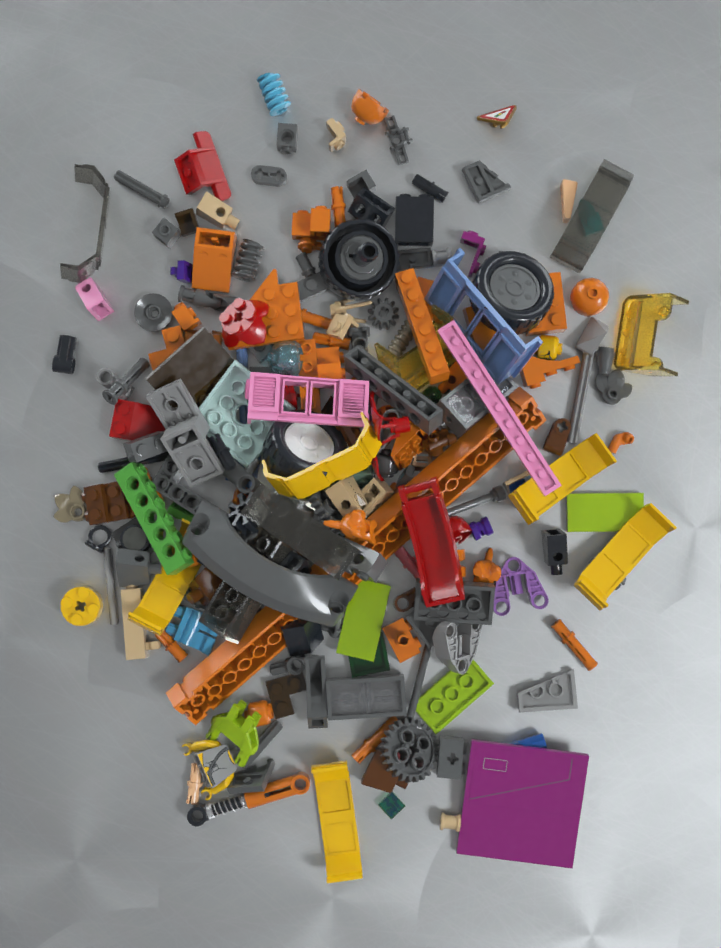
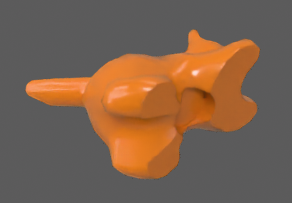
M353 510L351 513L345 514L341 521L326 520L323 522V525L339 529L346 537L355 539V541L363 540L373 545L376 543L374 537V529L377 527L376 521L366 520L363 510Z
M492 548L487 550L484 560H479L474 564L473 582L493 583L500 579L501 568L492 562Z

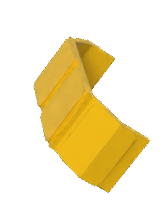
M360 412L365 426L355 445L287 478L273 474L265 460H262L264 467L262 470L265 478L279 494L291 498L295 496L297 499H304L329 487L338 480H343L368 468L382 446V442L377 440L374 427L368 418H366L363 412Z
M595 433L549 465L562 486L543 496L533 479L530 478L510 493L508 497L526 523L530 525L539 520V516L587 480L616 463L617 460L599 435Z
M652 503L646 504L622 526L600 553L588 564L573 586L599 611L608 607L609 604L606 600L646 553L667 533L675 530L677 527Z
M183 518L179 530L182 536L191 523ZM174 547L172 548V553H173V555L175 554V548H174ZM202 565L187 567L177 575H167L162 566V574L155 575L138 607L133 613H128V620L160 636L172 620L189 589V584L193 581Z
M347 760L312 765L311 773H313L325 852L327 884L362 879L360 847Z

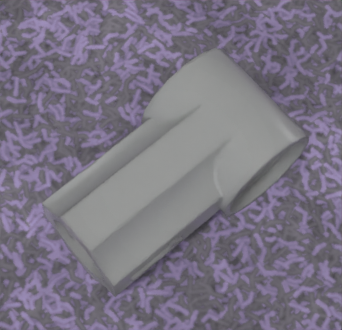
M107 368L100 369L96 374L99 384L107 389L113 385L114 380L121 379ZM105 373H110V381L104 383L102 376ZM130 385L128 392L125 395L122 394L120 398L127 400L135 388Z

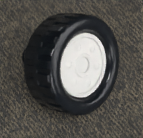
M296 409V410H290V411H287V412H301V413H305V410H304V409ZM274 421L263 443V455L267 466L273 474L287 478L348 447L341 431H338L335 426Z

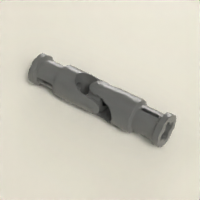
M181 285L178 293V302H190L195 306L210 307L223 312L238 298L219 293L214 294L202 289H188L184 285ZM223 300L227 302L228 306H221Z

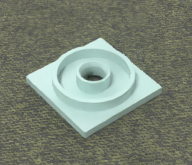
M234 360L200 405L199 410L210 426L207 436L210 438L213 435L217 442L214 434H220L226 447L230 448L229 452L232 457L247 468L256 458L258 459L263 453L264 440L274 421L251 420V424H243L238 421L236 417L237 409L241 405L248 406L249 400L245 398L246 380L250 379L251 371L237 360ZM284 399L283 411L296 409Z

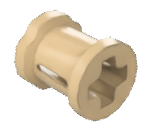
M441 812L440 830L454 829L456 832H460L461 814L452 816Z

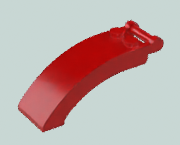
M433 477L429 481L408 486H398L402 511L416 556L421 593L426 608L465 600L459 556L438 478ZM430 488L433 490V493L408 498L407 495Z

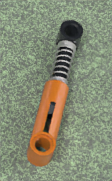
M297 772L292 776L267 783L264 792L241 793L237 797L233 796L230 799L228 797L227 800L223 799L221 802L193 805L188 811L187 820L192 826L197 827L215 818L216 815H225L226 812L230 813L232 810L235 812L236 809L240 810L241 807L251 809L297 794H304L309 790L310 777L305 772ZM297 779H303L305 780L306 785L304 787H298L295 784V781ZM196 810L202 812L203 818H195L193 812Z

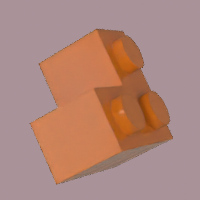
M326 206L311 208V213H308L306 210H298L297 213H293V240L310 237L317 241H324L331 232V210L327 209Z
M180 325L161 330L166 349L148 354L152 370H155L185 343V334Z
M339 346L316 348L318 378L346 379L345 367L341 368V363H344V353L339 351Z

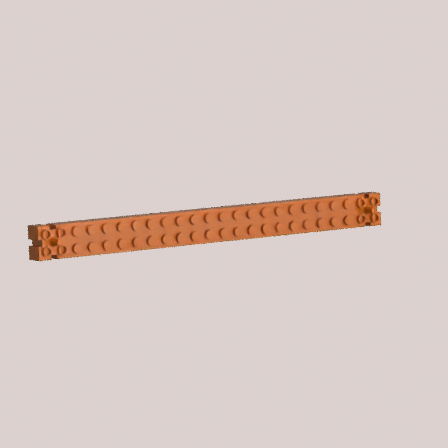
M520 386L508 396V404L527 433L532 428L536 430L546 421L541 410L537 408L538 405L534 398ZM488 413L405 486L429 481L430 478L437 477L443 500L447 507L510 453L513 448L491 414ZM430 488L407 495L408 498L433 493V490ZM399 492L394 494L366 519L375 520L377 527L374 529V537L376 539L374 545L363 540L355 541V539L345 538L379 552L387 560L411 539L402 511ZM325 559L323 561L318 560L311 566L312 571L310 574L313 575L338 574L356 585L362 581L356 573L348 574L342 567H333ZM265 606L184 676L182 684L176 683L166 692L173 707L182 715L185 714L188 720L197 725L207 716L206 711L210 708L214 710L286 647L280 627L298 618Z

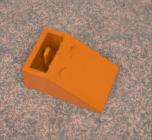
M196 228L192 289L230 292L237 241L235 232Z
M410 420L411 432L401 433L400 437L396 438L390 455L399 471L408 467L416 454L423 452L422 441L426 440L428 436ZM439 427L435 429L432 433H437V431H439Z

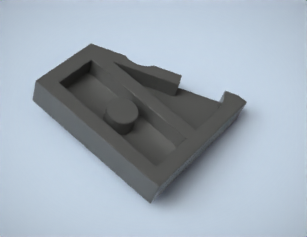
M480 160L462 168V172L477 203L504 193L511 188L510 184H505L501 181L498 175L489 170Z
M273 758L268 759L267 764L259 768L254 765L246 770L234 773V777L227 787L229 794L264 792L275 766Z

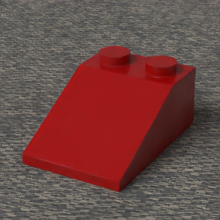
M118 399V402L115 404L109 437L131 441L157 431H165L166 429L151 405Z

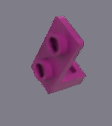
M463 231L460 243L477 248L468 277L471 278L472 274H476L479 269L480 263L477 260L479 255H484L487 245H484L485 238L478 236V233Z

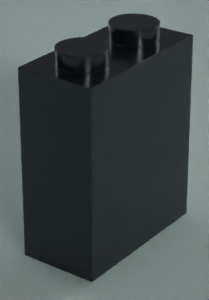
M410 194L396 196L395 243L397 246L432 247L434 197H430L427 194H421L418 197H411Z

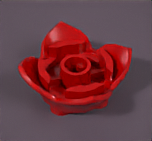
M236 298L220 314L219 320L222 324V337L227 348L237 346L239 341H243L248 345H257L265 342L266 326L262 318L267 316L269 312V305L259 300L248 301Z

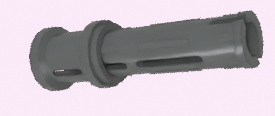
M140 358L121 379L114 380L113 385L108 390L102 392L104 399L108 403L115 405L118 402V398L128 392V387L150 367L149 362L145 358Z

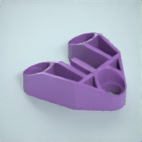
M510 557L504 562L501 567L500 579L494 581L495 597L493 612L499 616L507 615L510 611V595L506 579L508 576L512 595L524 593L520 575L523 574L530 604L536 609H544L549 603L548 596L536 573L517 557ZM511 560H516L519 564L516 571H511L508 568V563ZM537 595H542L545 599L544 604L541 606H537L534 603V598ZM500 601L505 602L507 606L506 610L502 613L496 610V604Z

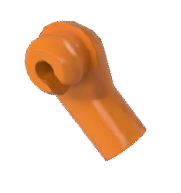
M629 432L614 435L608 447L609 451L616 454L620 445L633 443L634 436Z

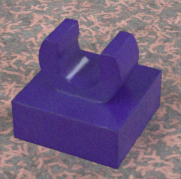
M178 260L177 267H171L170 275H175L177 280L183 283H192L193 264L185 260Z

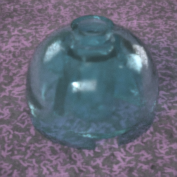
M280 341L275 343L267 354L270 370L274 374L297 376L303 364V361H300V354L303 355L301 345L297 341Z

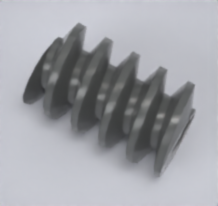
M243 239L246 243H241L240 245L243 250H239L238 254L241 257L236 258L238 264H235L233 267L236 271L232 272L231 275L239 280L250 282L249 279H255L256 277L251 272L258 271L254 264H260L256 257H262L258 250H264L265 248L255 241Z

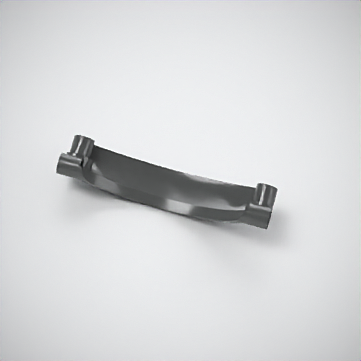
M204 499L198 506L182 539L183 545L227 584L267 607L299 619L327 626H335L358 588V585L338 574H306L290 570L268 560L252 549L238 535L224 510Z

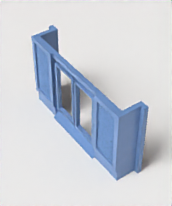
M458 248L454 256L448 259L441 268L424 299L442 320L444 319L447 323L455 320L490 376L497 384H500L511 375L515 378L543 341L538 336L527 344L521 340L458 268L460 261L465 255V252ZM465 295L479 308V311L466 330L453 317ZM485 315L497 329V332L485 349L482 350L470 335Z

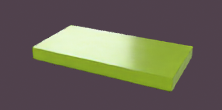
M644 493L568 494L566 496L567 532H618L629 519L644 507Z
M362 580L358 584L353 598L346 607L336 651L337 654L374 662L391 589L390 585Z
M472 660L465 674H458L449 670L420 695L416 712L433 732L437 734L494 683L479 665Z

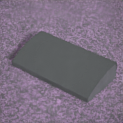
M416 578L413 619L492 625L495 585L494 583L463 581L465 600L426 608L421 593L420 578Z

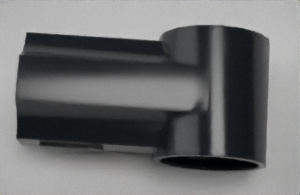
M60 335L57 355L54 356L52 362L53 372L74 373L76 365L74 358L77 343L76 337Z

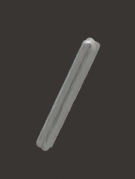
M583 352L570 420L571 430L567 438L568 443L576 444L578 442L594 354L591 357Z

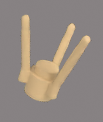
M344 299L335 301V304H330L331 317L333 319L336 313L344 315V313H347V309L370 305L372 301L350 305L345 304L354 300ZM355 318V319H354V321H355L356 323H366V322H367L365 319H359V318Z

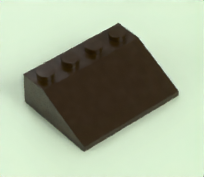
M203 326L145 379L156 390L181 378L199 408L233 363L234 359ZM168 401L171 407H178V404L175 401Z

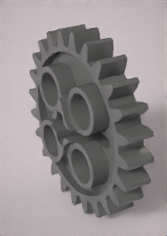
M331 485L309 496L307 500L312 503L310 507L315 509L314 514L319 516V520H342L343 516L325 492ZM329 527L330 531L334 530L337 535L340 533L342 537L344 536L341 530Z
M403 718L401 721H394V724L388 726L390 730L384 731L387 737L381 738L385 744L379 746V748L384 750V753L380 754V756L386 758L382 764L389 765L386 771L393 770L392 777L398 776V781L405 780V783H414L424 780L425 776L431 775L430 770L435 769L432 763L438 762L435 755L439 754V752L435 750V747L439 746V744L433 742L437 737H431L430 734L433 730H426L427 724H421L420 719Z

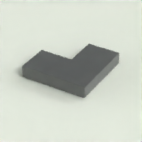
M431 247L398 250L400 263L397 272L411 268L432 267Z

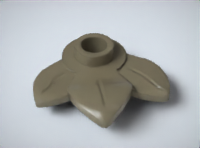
M73 486L70 494H56L54 496L55 503L60 509L53 516L56 520L67 523L71 520L79 522L85 519L87 507L82 501V490ZM78 508H80L82 511L81 515L79 516L76 515V510Z

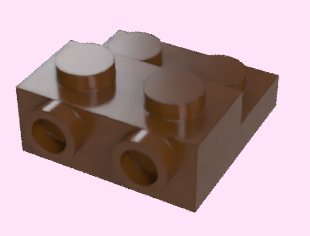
M117 481L83 487L84 492H82L81 497L82 501L86 503L85 519L89 522V525H99L131 518L128 501Z

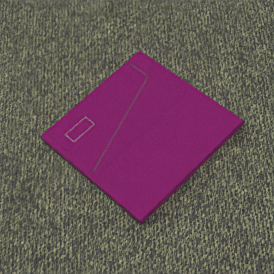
M471 739L456 854L573 869L589 754Z

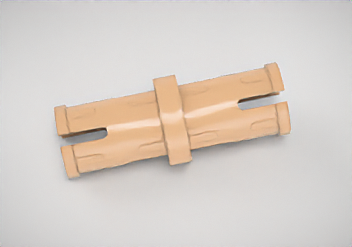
M191 763L190 780L187 781L189 788L186 803L190 804L191 802L192 805L199 804L200 787L203 786V782H201L202 775L196 763Z

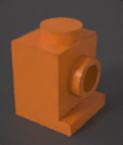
M181 302L174 307L172 314L184 332L194 330L202 324L198 317L194 319L197 315L191 306L187 308Z

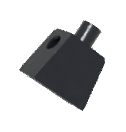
M561 529L541 530L544 562L550 566L551 575H562V565L568 564L567 534Z

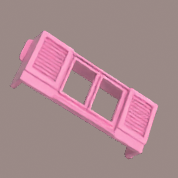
M251 372L250 379L246 380L245 398L249 400L247 424H251V420L358 427L361 428L362 432L365 425L360 412H363L369 420V381L289 376ZM285 385L306 387L305 413L283 411ZM312 387L334 389L333 415L311 413Z

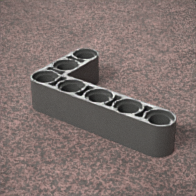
M168 454L153 479L156 491L195 515L198 506L204 498L179 483L183 475L178 467L172 472V466L175 462L170 454ZM166 480L167 485L162 489V482ZM182 490L181 497L177 498V492ZM197 499V506L193 508L192 502Z

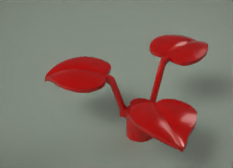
M373 391L369 392L370 411L377 440L380 441L381 428H389L390 433H394V435L383 440L382 445L394 438L400 437L401 433L411 432L408 416L400 418L383 417L377 412L374 402L375 393ZM382 421H390L388 424L381 425ZM376 455V457L373 458L371 461L372 467L378 479L380 481H385L379 474V466Z

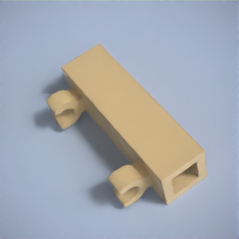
M128 585L126 589L121 590L126 660L149 657L148 650L161 648L159 640L148 642L147 630L128 620V613H133L144 596L143 588H138V586Z

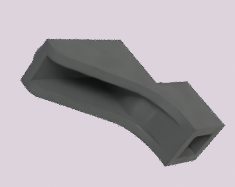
M325 655L305 656L308 729L328 728Z

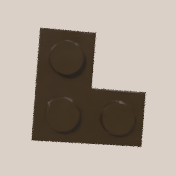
M303 671L298 675H285L265 681L275 719L295 714L290 695L307 690Z

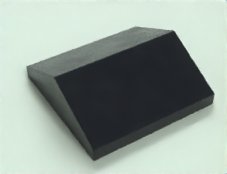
M298 618L280 627L290 656L311 654L324 640L319 623Z

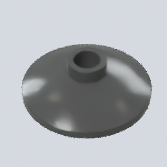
M152 293L143 296L137 302L134 315L137 323L143 329L155 332L168 326L172 319L173 309L170 302L164 296ZM153 311H158V315L156 317H152L151 314Z

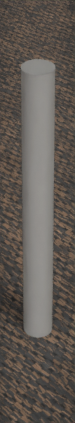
M103 548L110 625H117L118 618L111 548Z

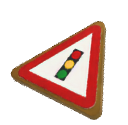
M512 105L477 116V120L490 122L494 128L500 125V129H502L510 122L517 106Z

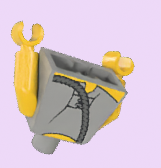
M206 739L194 742L193 744L186 743L182 745V747H189V752L183 755L188 756L193 753L192 755L206 786L202 789L201 794L205 791L210 794L205 800H210L213 794H217L229 786L234 777V772L237 770L234 759L240 751L238 746L229 750L226 744Z

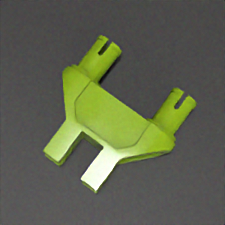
M242 699L238 704H233L229 712L220 713L212 717L211 727L205 737L206 739L217 741L220 733H223L240 748L234 762L236 764L239 762L238 766L245 767L249 757L257 752L259 740L256 726L262 716L255 711L252 716L249 715L247 718H244L242 714L247 703Z

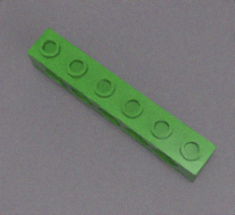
M131 462L115 473L114 476L166 574L177 575L195 563L192 559V553L183 545V536L176 529L173 517L168 514L165 502L157 494L156 486L149 479L146 467L141 463ZM146 497L148 498V503H147V505H146V503H145ZM155 513L157 515L156 521L154 520ZM164 530H165V532H166L165 538L163 537V531H164ZM173 547L175 548V554H174V555H173V553H172V548H173Z

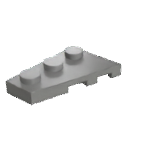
M574 669L518 692L519 713L577 709Z

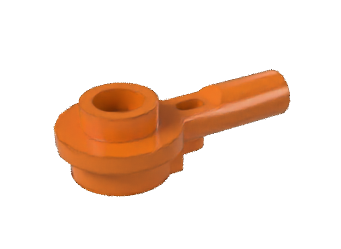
M303 237L298 243V249L303 253H312L314 250L320 251L322 244L316 239Z

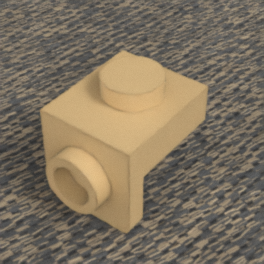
M331 118L326 122V126L335 138L329 143V150L333 152L335 149L337 151L345 145L346 135L343 132L344 127L339 121L335 122Z
M336 313L326 334L343 340L349 327L358 328L359 324L354 321L355 318L350 314L344 313L342 315Z

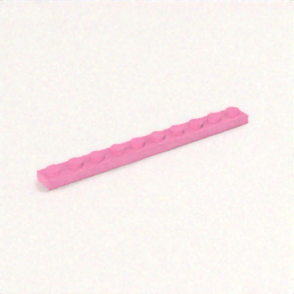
M455 320L438 329L437 332L543 496L562 486Z

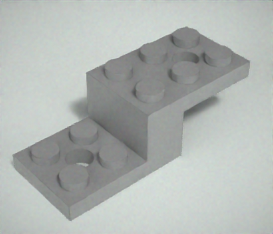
M181 378L148 393L146 398L166 429L160 440L188 485L192 487L223 474L225 469L206 439L210 426ZM168 401H175L178 404V407H171ZM199 459L203 465L197 466L193 463V460Z

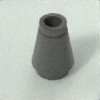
M599 347V350L596 351L598 373L610 374L615 357L614 348Z

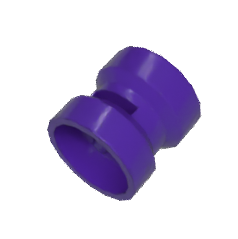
M487 516L481 518L478 522L468 523L472 529L471 532L475 541L481 539L484 535L494 534Z

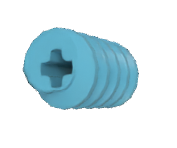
M265 73L257 78L262 95L265 97V103H267V108L270 111V116L283 114L286 112L287 107L291 105L290 101H285L288 99V95H282L286 89L280 87L283 85V81L278 80L280 78L279 73Z

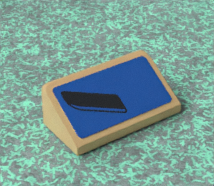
M525 471L503 482V485L509 495L532 477L528 471Z

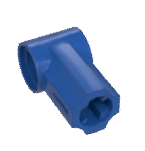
M542 733L521 740H513L509 743L547 749Z

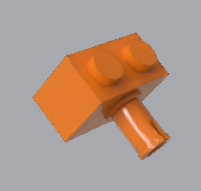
M403 617L382 627L400 663L421 653L419 648L422 645L417 636L413 638L410 633L413 628L407 619L404 621Z

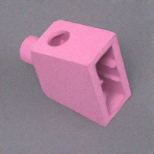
M81 274L76 278L78 285H76L75 289L87 310L98 321L115 312L92 277L88 278L86 274Z

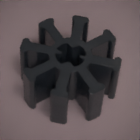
M250 491L248 497L240 493L237 495L240 504L236 505L230 502L228 508L232 513L226 515L231 525L242 535H246L247 530L255 534L259 531L256 526L257 522H261L263 525H266L268 519L263 514L269 513L270 509L254 492Z

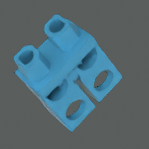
M179 606L174 616L182 619L180 625L170 622L165 632L173 636V640L195 648L209 656L225 619L190 606L187 608Z

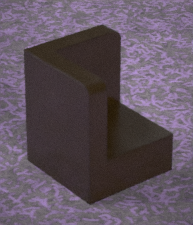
M193 208L175 213V218L178 221L183 237L196 233V228L199 227Z

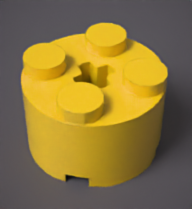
M75 587L69 590L61 600L63 617L75 626H84L95 622L103 611V599L100 593L91 587ZM80 602L86 603L84 609H79V606L81 605Z

